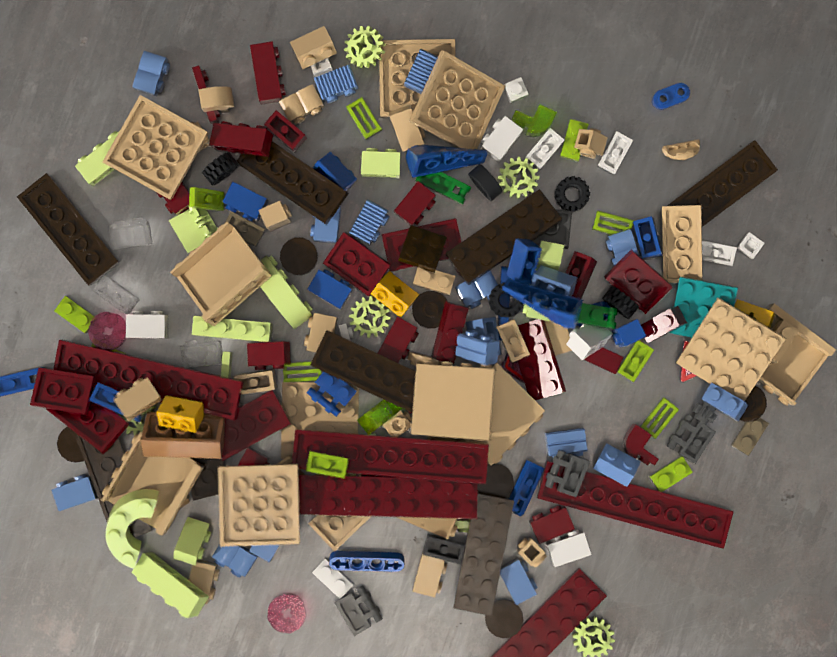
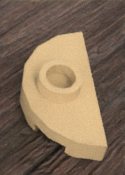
M700 140L662 146V152L671 159L687 160L698 154Z

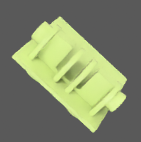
M189 207L186 211L169 220L187 253L198 248L206 238L210 237L218 229L206 209Z

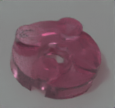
M102 312L91 320L88 335L91 342L97 348L115 350L127 340L126 322L120 315ZM105 327H108L109 329L113 328L111 335L108 336L107 334H103L105 332Z
M294 594L279 595L270 603L267 619L278 632L291 634L303 625L306 619V608L303 601ZM290 609L292 617L284 618L282 610Z

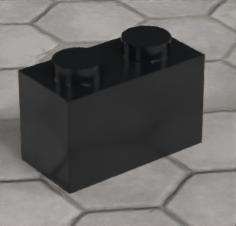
M427 534L423 555L461 565L465 543Z

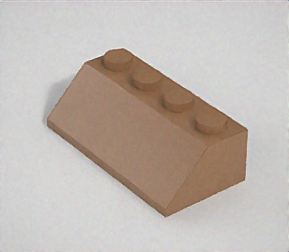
M147 412L140 440L143 456L221 459L224 447L225 418L204 414V418L195 433L159 426L157 412Z

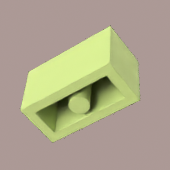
M367 148L366 151H362V177L400 178V152H397L396 149H385V152H378L376 148Z
M187 517L174 549L173 559L196 566L198 559L202 560L205 552V548H203L204 543H208L212 533L209 531L210 524Z

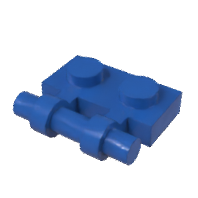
M322 372L315 381L320 386V389L316 391L310 387L306 393L312 397L311 400L315 403L318 402L326 408V412H331L337 417L341 412L336 407L338 402L346 406L357 391L345 381ZM325 391L334 398L331 402L322 396Z

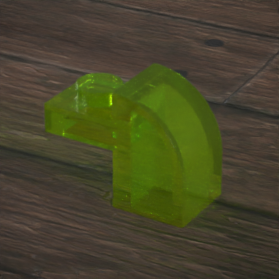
M540 104L533 118L515 110L512 121L523 129L525 127L528 128L525 135L536 137L544 134L550 128L557 112Z
M383 399L357 421L366 433L370 435L403 408Z

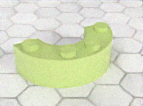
M541 241L540 245H538L542 248V251H540L537 269L543 265L558 271L564 245ZM524 304L522 313H525L526 317L550 321Z
M266 255L261 259V262L272 276L260 287L288 323L296 329L307 321L310 316H313L311 313L313 309L307 301L303 303L297 296L299 294L297 288L293 284L290 286L286 282L288 277L282 269H277L278 263L274 257Z
M141 489L130 492L120 498L110 512L106 527L107 545L113 556L128 567L135 568L142 541L136 539L130 533L128 526L135 519L142 517L152 518L158 499V490Z

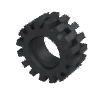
M225 152L217 159L215 158L213 162H210L209 166L204 168L202 174L213 186L230 176L238 168L239 163L230 152Z
M566 177L560 181L555 190V200H557L558 206L560 205L563 210L576 212L582 209L590 199L589 185L587 186L586 181L581 180L580 177ZM569 187L577 188L580 193L578 200L569 201L565 196L566 189Z
M501 283L495 286L489 295L491 310L500 317L508 318L515 316L524 307V303L514 297V303L511 307H503L500 304L499 298L502 293H505L502 290L505 283Z
M613 286L602 298L611 308L618 309V313L628 320L639 308L629 296Z

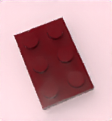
M346 232L342 233L323 262L325 266L367 296H371L372 291L391 266L390 263Z
M632 249L604 276L610 284L629 296L645 314L673 288L666 279Z
M39 367L30 405L88 415L91 402L89 399L93 393L96 377Z

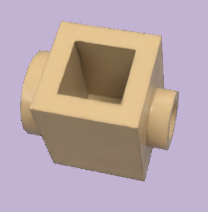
M579 129L574 148L580 150V155L594 159L596 155L603 156L608 137L602 135L598 129Z
M400 410L386 421L383 426L392 437L398 438L412 427V418L407 411L403 413Z
M531 537L522 539L517 545L519 547L517 552L535 568L547 557L545 551Z

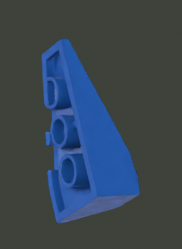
M415 145L408 148L406 161L411 176L414 178L482 164L485 162L487 151Z
M507 279L503 286V291L554 323L560 324L564 328H575L579 320L583 303L582 299Z

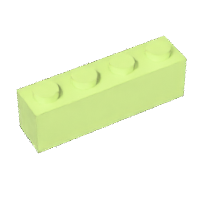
M117 131L110 134L105 143L96 145L91 154L82 156L77 161L78 164L75 165L91 186L96 185L115 170L104 164L103 160L119 133Z
M193 316L192 335L271 342L273 324L224 318L216 326H212L205 322L202 316Z
M153 552L143 553L131 572L137 577L136 579L139 582L148 585L154 594L163 597L166 604L178 609L179 614L185 618L198 616L209 598L207 594Z

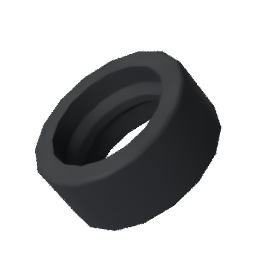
M479 164L469 172L468 175L472 182L488 200H494L503 192L499 183L483 165Z

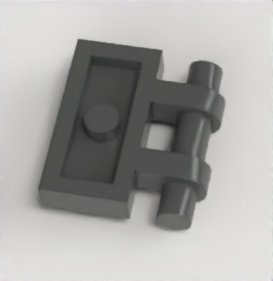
M687 414L684 420L680 421V426L676 433L672 434L669 438L670 442L667 447L674 450L677 444L682 446L678 454L696 464L716 431L700 421L697 422L695 427L692 426L690 423L694 417ZM689 430L691 433L687 440H682L681 437L685 431Z
M559 449L557 455L553 457V465L550 472L547 473L545 486L552 488L554 482L559 483L557 488L559 492L577 497L590 461L574 454H570L567 461L563 459L566 452ZM560 466L565 467L562 477L557 475Z
M363 585L356 589L360 595L356 599L351 592L335 602L336 607L354 636L371 627L368 621L369 618L373 617L376 623L383 619L379 613L380 609L374 605L370 598L371 594L365 590ZM362 602L365 603L366 607L369 610L366 613H364L361 607L359 606V604Z

